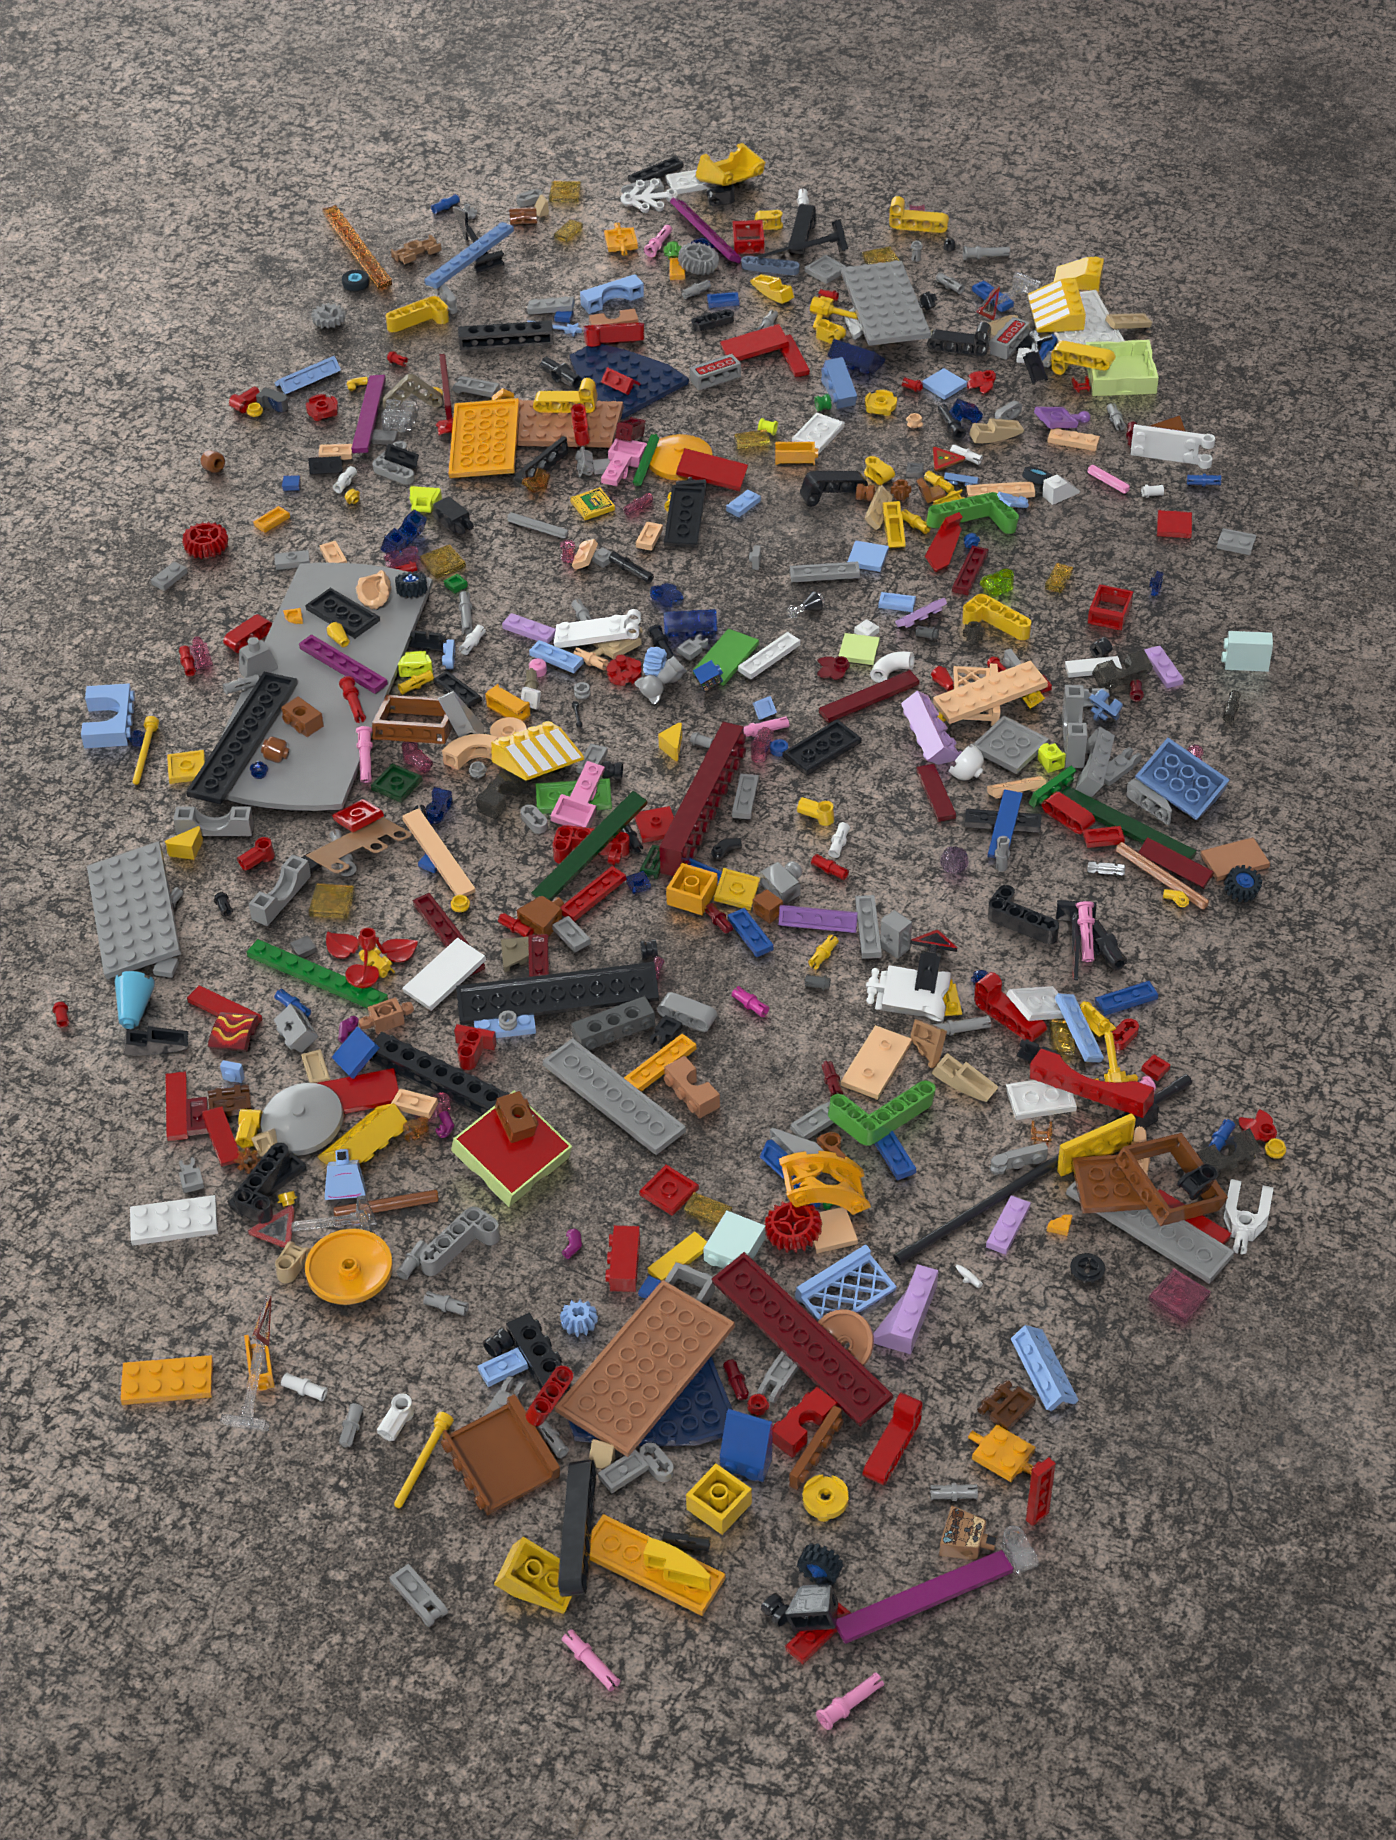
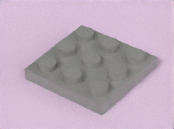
M1003 716L973 745L981 751L983 757L1018 774L1038 755V749L1043 744H1049V738Z

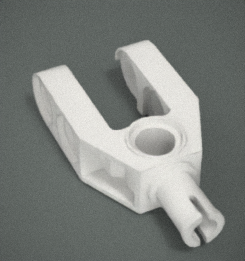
M1231 1179L1223 1219L1228 1231L1232 1233L1231 1237L1235 1238L1233 1251L1238 1254L1239 1247H1241L1240 1254H1245L1248 1241H1253L1267 1226L1274 1187L1263 1185L1258 1214H1253L1249 1211H1238L1236 1209L1241 1181Z

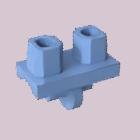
M1103 689L1099 690L1096 695L1092 694L1089 697L1090 702L1099 708L1092 707L1091 711L1095 714L1093 719L1098 721L1101 718L1106 721L1108 716L1104 714L1105 712L1117 721L1123 704L1117 699H1114L1110 706L1106 704L1105 701L1110 695Z

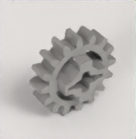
M330 303L321 304V307L316 306V309H313V313H311L313 324H316V326L321 325V328L326 326L327 329L330 327L335 328L336 324L340 326V322H344L346 318L344 308H341V305L336 306V303L330 305Z

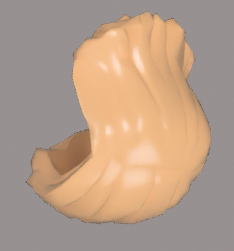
M382 570L377 574L359 578L357 581L358 585L355 588L361 603L365 607L369 606L370 609L375 610L387 602L392 590L389 577Z

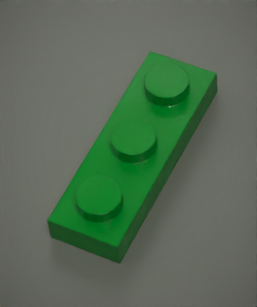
M1072 765L1033 792L1029 804L1033 808L1039 804L1042 805V802L1055 792H1060L1062 787L1069 786L1074 781L1073 777L1076 769Z

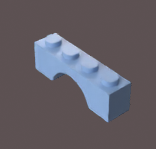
M635 274L580 291L581 306L588 314L603 310V304L613 298H624L632 301L644 297L643 282Z

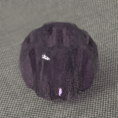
M957 846L948 847L941 854L940 863L947 873L955 875L965 871L969 863V857L963 848Z

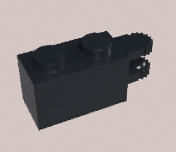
M450 496L433 504V517L436 521L442 523L446 529L463 535L465 533L464 528L468 530L474 528L469 517V511Z

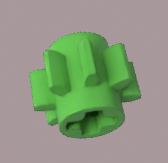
M675 241L668 242L667 246H664V256H667L669 260L670 258H678L682 246H678V242Z

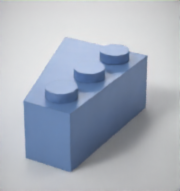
M843 357L825 360L824 366L821 368V381L837 409L854 406L857 394Z

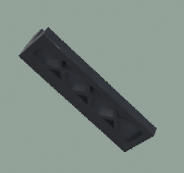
M562 436L514 475V481L527 487L568 454L567 437Z

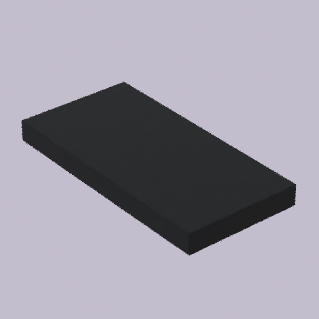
M672 485L664 546L698 548L706 487Z
M332 588L327 589L305 605L307 611L327 623L338 622L341 624L345 633L354 639L380 621L378 615Z
M837 719L782 752V757L804 775L808 776L862 743V738Z

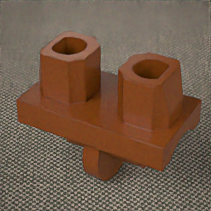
M536 207L509 209L510 225L537 223Z

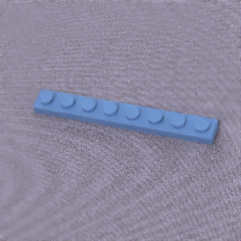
M505 222L499 223L425 278V285L436 289L514 232V226Z

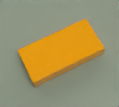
M670 258V280H685V269H682V266L679 265L678 258Z
M278 506L253 521V524L256 528L266 533L289 519L290 513Z

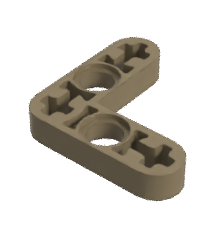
M413 374L406 375L383 398V407L387 411L395 410L411 393L433 408L440 407L443 403V397L440 392ZM420 389H426L427 392H426V393H420L419 390H420ZM398 390H403L405 393L403 395H398L396 392Z

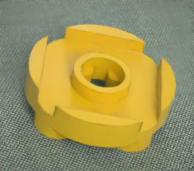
M876 390V393L873 394L870 392L865 396L866 411L868 413L889 416L897 407V397H894L893 393L888 390Z
M824 1474L816 1475L810 1478L803 1488V1506L810 1515L817 1517L819 1521L826 1522L829 1519L838 1517L845 1511L848 1506V1488L836 1476L824 1477ZM821 1494L831 1495L829 1500L821 1499Z

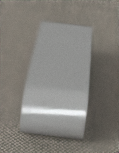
M668 992L657 1007V1012L662 1017L665 1015L682 1022V1025L701 1032H707L718 1015L711 1006L673 992Z

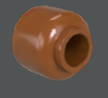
M207 450L201 456L200 462L202 467L211 473H218L225 466L224 456L217 451Z
M271 736L268 740H264L261 753H263L264 759L280 763L283 758L287 759L290 749L287 748L285 740Z

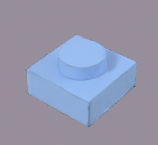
M771 696L753 702L759 720L777 713Z
M222 1061L220 1065L222 1078L229 1082L242 1083L245 1078L242 1064Z

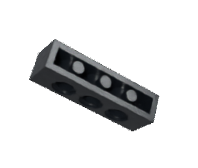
M529 1312L507 1322L506 1329L514 1342V1348L518 1347L528 1364V1371L541 1390L553 1373L548 1371H554L558 1366H561L562 1360L559 1353L552 1350V1343L548 1335L544 1336L541 1332L542 1327L538 1319L534 1320ZM570 1385L568 1386V1388H567V1390H566L565 1392H567V1391L570 1390V1388H571Z

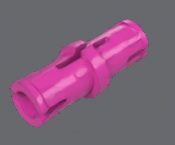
M737 986L732 991L731 996L744 1004L746 1009H751L762 1018L768 1014L769 1006L759 1001L754 994H749L740 986Z

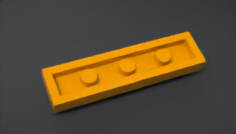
M682 1033L625 1076L624 1079L638 1090L643 1091L665 1074L664 1066L683 1056L687 1057L697 1049L696 1043Z

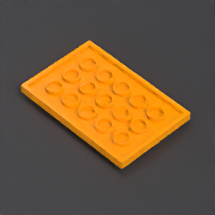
M519 398L455 403L448 471L449 478L515 473Z

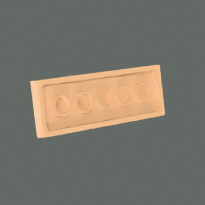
M1030 660L933 697V703L947 722L952 724L1048 687V683Z

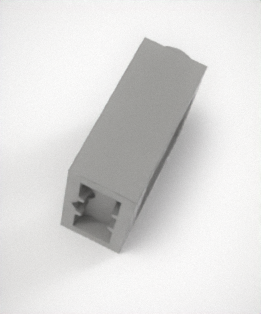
M676 1262L665 1281L674 1286L679 1278L701 1287L702 1290L696 1300L707 1305L715 1292V1285L711 1280L713 1277L708 1273L699 1272L688 1265Z

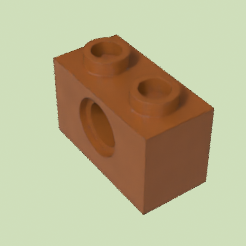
M299 696L281 707L283 721L306 737L324 727L322 713Z
M520 1091L497 1098L495 1110L510 1142L513 1143L534 1136L538 1123L535 1115H531L527 1098H523ZM513 1115H519L521 1118H516Z

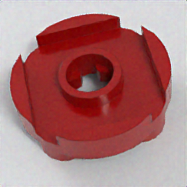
M326 394L312 396L309 402L306 403V412L315 421L334 417L338 414V401L334 396H331V398L326 397Z
M622 654L617 655L606 667L608 679L615 685L626 686V683L629 682L634 684L642 676L641 662Z

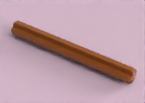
M429 1190L334 1207L333 1212L335 1219H342L438 1202L439 1197L437 1190Z

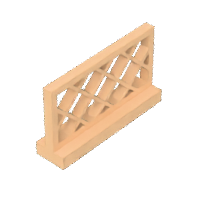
M990 663L989 668L954 666V689L959 688L961 684H969L970 682L967 680L970 678L975 681L983 679L976 676L977 674H985V677L998 673L997 664ZM958 673H965L967 676L961 677ZM1000 705L986 710L985 712L988 714L978 713L964 720L991 721V726H993L1000 718Z

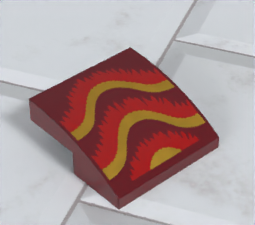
M220 1012L213 1025L207 1047L210 1049L247 1052L250 1036L255 1035L258 1015Z

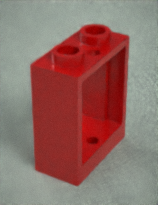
M762 220L732 221L734 251L737 254L765 253ZM759 236V239L737 240V237Z
M1099 584L1089 608L1087 624L1122 631L1132 606L1134 591ZM1103 601L1122 605L1124 609L1122 612L1099 608V605Z

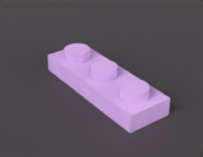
M945 597L896 620L897 627H910L915 624L914 620L919 619L921 621L929 617L928 613L932 612L935 614L943 610L942 606L947 604Z
M513 613L502 623L503 629L536 641L540 640L549 644L555 637V628Z
M1161 646L1144 649V657L1166 688L1183 684V677Z
M1010 1196L986 1242V1247L1006 1255L1030 1209L1031 1203Z

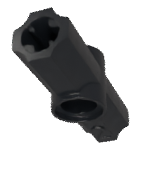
M547 356L542 358L540 368L549 373L555 382L562 381L574 389L580 387L582 377L572 372L567 363L559 364Z
M1095 919V923L1092 926L1094 952L1098 956L1102 955L1111 969H1115V971L1122 969L1127 963V958L1119 949L1115 935L1113 933L1108 934L1100 921Z

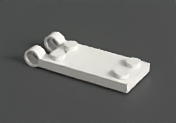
M1134 424L1130 455L1196 464L1200 468L1208 469L1212 465V456L1198 454L1199 445L1205 449L1213 448L1215 436Z
M631 609L627 615H613L606 618L557 624L554 646L564 648L628 638L636 639L639 636L640 628L638 624L641 621V613L637 609ZM636 615L638 619L633 620L630 616ZM635 629L637 632L630 633L628 632V630Z

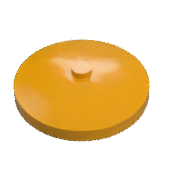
M669 435L659 439L649 468L653 473L665 479L687 480L688 478L676 475L684 448L712 455V449L707 442L692 435Z
M343 1229L326 1235L311 1248L305 1262V1274L311 1290L321 1299L341 1305L360 1303L377 1295L388 1283L393 1270L391 1252L384 1240L376 1234L362 1229Z

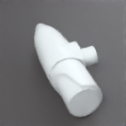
M958 1264L955 1266L964 1277V1283H972L976 1288H980L983 1285L965 1267Z

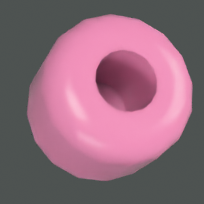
M537 658L530 661L529 670L533 668L536 671L537 677H542L547 673L546 662L543 659Z

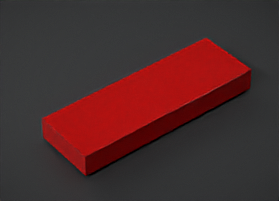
M223 1107L202 1111L204 1123L221 1167L237 1163L234 1159H238L239 1154L237 1151L239 1150Z
M838 1602L837 1619L851 1614L848 1609ZM837 1629L800 1631L785 1646V1650L804 1665L837 1632Z

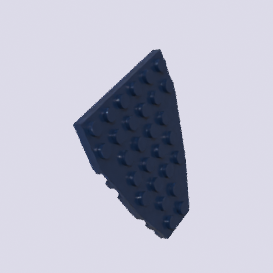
M600 344L599 346H586L569 355L573 371L581 376L582 380L590 378L595 382L597 401L623 402L624 408L620 420L689 384V378L669 364L625 349ZM608 367L641 384L640 386L633 384L629 395L602 383L601 380Z
M712 1357L707 1360L638 1446H643L646 1443H655L658 1446H694L723 1438L728 1409H733ZM567 1419L574 1441L592 1443L593 1439L601 1441Z

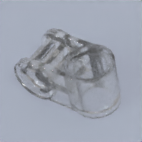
M1018 1526L1007 1527L1003 1533L1004 1539L1001 1542V1549L1014 1568L1013 1573L1018 1575L1039 1566L1037 1555L1030 1546L1023 1530Z

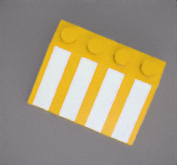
M1076 278L1059 279L1028 293V300L1037 333L1084 330L1086 313Z
M549 721L543 722L538 726L529 727L521 732H514L507 737H500L498 740L491 742L492 762L526 781L584 760V755L562 728Z

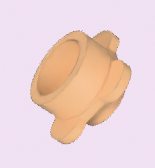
M912 413L906 418V421H908L907 426L910 428L923 426L920 414Z

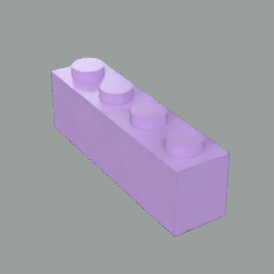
M916 691L901 704L904 709V715L909 719L910 728L916 734V741L922 747L924 758L928 762H933L937 765L955 761L962 751L958 752L955 748L957 744L955 739L946 733L948 728L941 719L937 718L939 713L928 695Z
M917 1264L905 1293L873 1333L874 1344L907 1354L912 1353L937 1288L938 1270Z

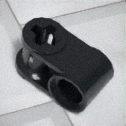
M734 185L708 188L706 196L711 206L734 203Z
M1202 1164L1195 1170L1182 1176L1177 1182V1186L1179 1188L1182 1187L1193 1201L1210 1189L1218 1176L1217 1169L1210 1164Z

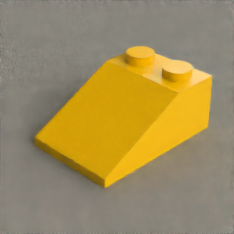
M1086 257L1057 266L1054 281L1076 278L1078 289L1099 291L1103 275L1104 258Z
M525 1537L520 1538L512 1545L494 1583L495 1586L513 1597L562 1614L565 1613L572 1597H561L559 1593L560 1558Z

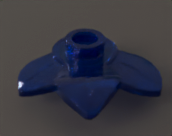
M670 583L652 586L649 591L650 597L653 600L669 608L672 607V601L684 599L682 593L676 590L677 586Z

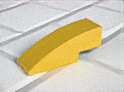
M761 274L750 280V283L758 291L771 300L783 304L794 298L792 286L782 284L781 278Z
M900 501L883 502L882 513L887 545L889 548L905 547Z
M649 1537L643 1553L645 1566L663 1570L664 1580L710 1592L711 1576L698 1562L678 1548Z

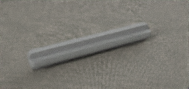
M510 512L507 516L508 522L562 539H566L569 535L568 530L513 512Z

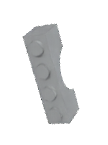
M1101 727L1087 739L1086 753L1090 755L1084 769L1078 776L1075 788L1091 798L1104 784L1115 735Z
M176 807L173 819L177 835L199 826L202 836H252L254 826L251 807H232L231 811L222 817L203 815L195 807Z
M293 854L281 866L280 877L273 890L268 894L259 891L249 903L252 920L266 926L274 920L311 877L308 860Z

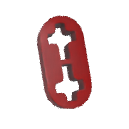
M1132 1018L1124 1019L1112 1031L1115 1050H1123L1138 1035L1139 1023Z

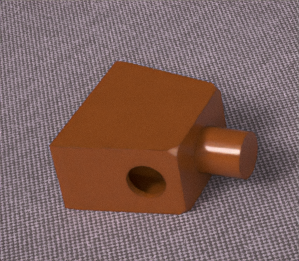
M539 896L517 909V919H520L525 925L532 927L535 935L548 934L549 937L554 932L552 924L562 920V910L560 907L564 905V902L559 897L550 901L544 896Z

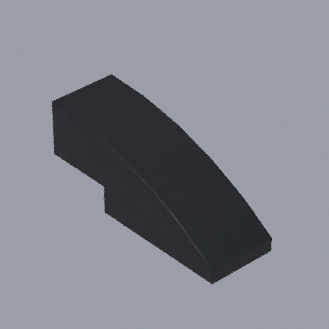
M148 1026L147 1031L126 1029L123 1055L150 1056L185 1050L188 1048V1031Z

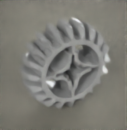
M693 242L681 247L678 262L682 269H686V272H692V274L695 273L697 275L702 274L704 276L705 274L714 273V270L718 267L719 256L718 252L711 248V246L700 244V242L698 244Z

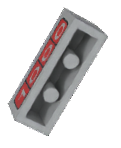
M1015 317L1006 322L997 335L991 338L989 343L990 354L1007 360L1021 341L1029 334L1030 322Z
M733 354L690 367V381L698 390L741 377V363Z

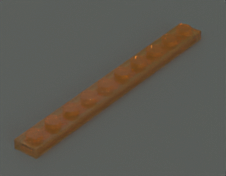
M334 205L322 209L325 218L364 271L367 272L376 287L383 289L391 286L392 279L339 208Z

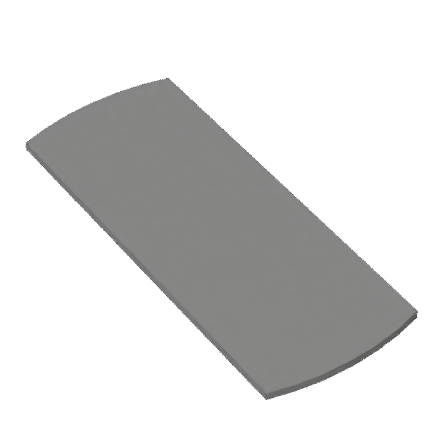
M353 563L299 564L264 643L269 647L278 668L269 673L297 678L298 684L285 704L299 696L322 713L324 727L306 737L283 721L281 709L225 800L285 810L320 811L343 809L360 767V755L356 747V743H358L356 728L361 726L372 728V722L385 696L389 695L398 672V663L401 657L405 655L411 640L410 633L416 628L432 588L433 580L426 577L428 590L425 594L408 598V596H399L396 593L395 577L399 574L402 575L404 572L408 573L407 571ZM382 570L389 577L392 590L387 602L382 607L376 610L370 609L369 606L365 607L358 599L355 589L358 585L357 581L361 577L374 575ZM329 588L336 590L380 617V621L356 639L347 635L350 643L346 647H341L327 635L326 629L329 623L307 611L305 607L306 604ZM301 608L303 624H294L287 621L283 610ZM311 634L387 679L388 685L376 694L355 682L354 686L359 691L358 699L366 716L364 722H361L360 717H358L360 723L355 722L348 700L343 697V689L340 688L339 681L346 676L299 648V643ZM253 687L247 688L246 691L241 692L240 697L235 705V708L230 716V719L225 727L224 732L226 731L229 724L239 711L240 707L252 691ZM271 736L285 740L287 748L290 749L287 759L283 758L280 763L264 759L263 753H261L264 740H268Z

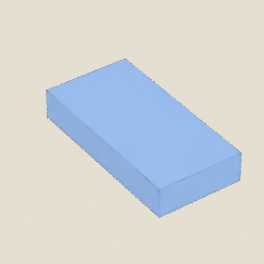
M881 592L878 608L913 612L916 596Z

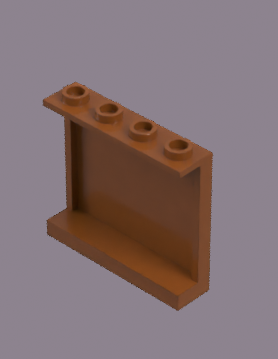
M515 1394L507 1398L506 1405L450 1434L446 1430L443 1431L441 1445L446 1454L450 1453L453 1457L452 1463L457 1472H462L465 1477L463 1481L468 1491L472 1490L476 1496L474 1500L480 1510L484 1509L487 1516L560 1477L559 1464L536 1427L527 1421L526 1411Z

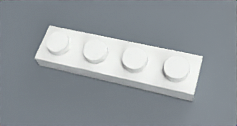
M789 632L785 633L740 664L738 672L749 679H753L800 646V639Z

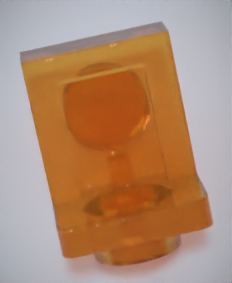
M537 468L535 477L523 478L522 484L532 492L546 490L551 475L543 469Z

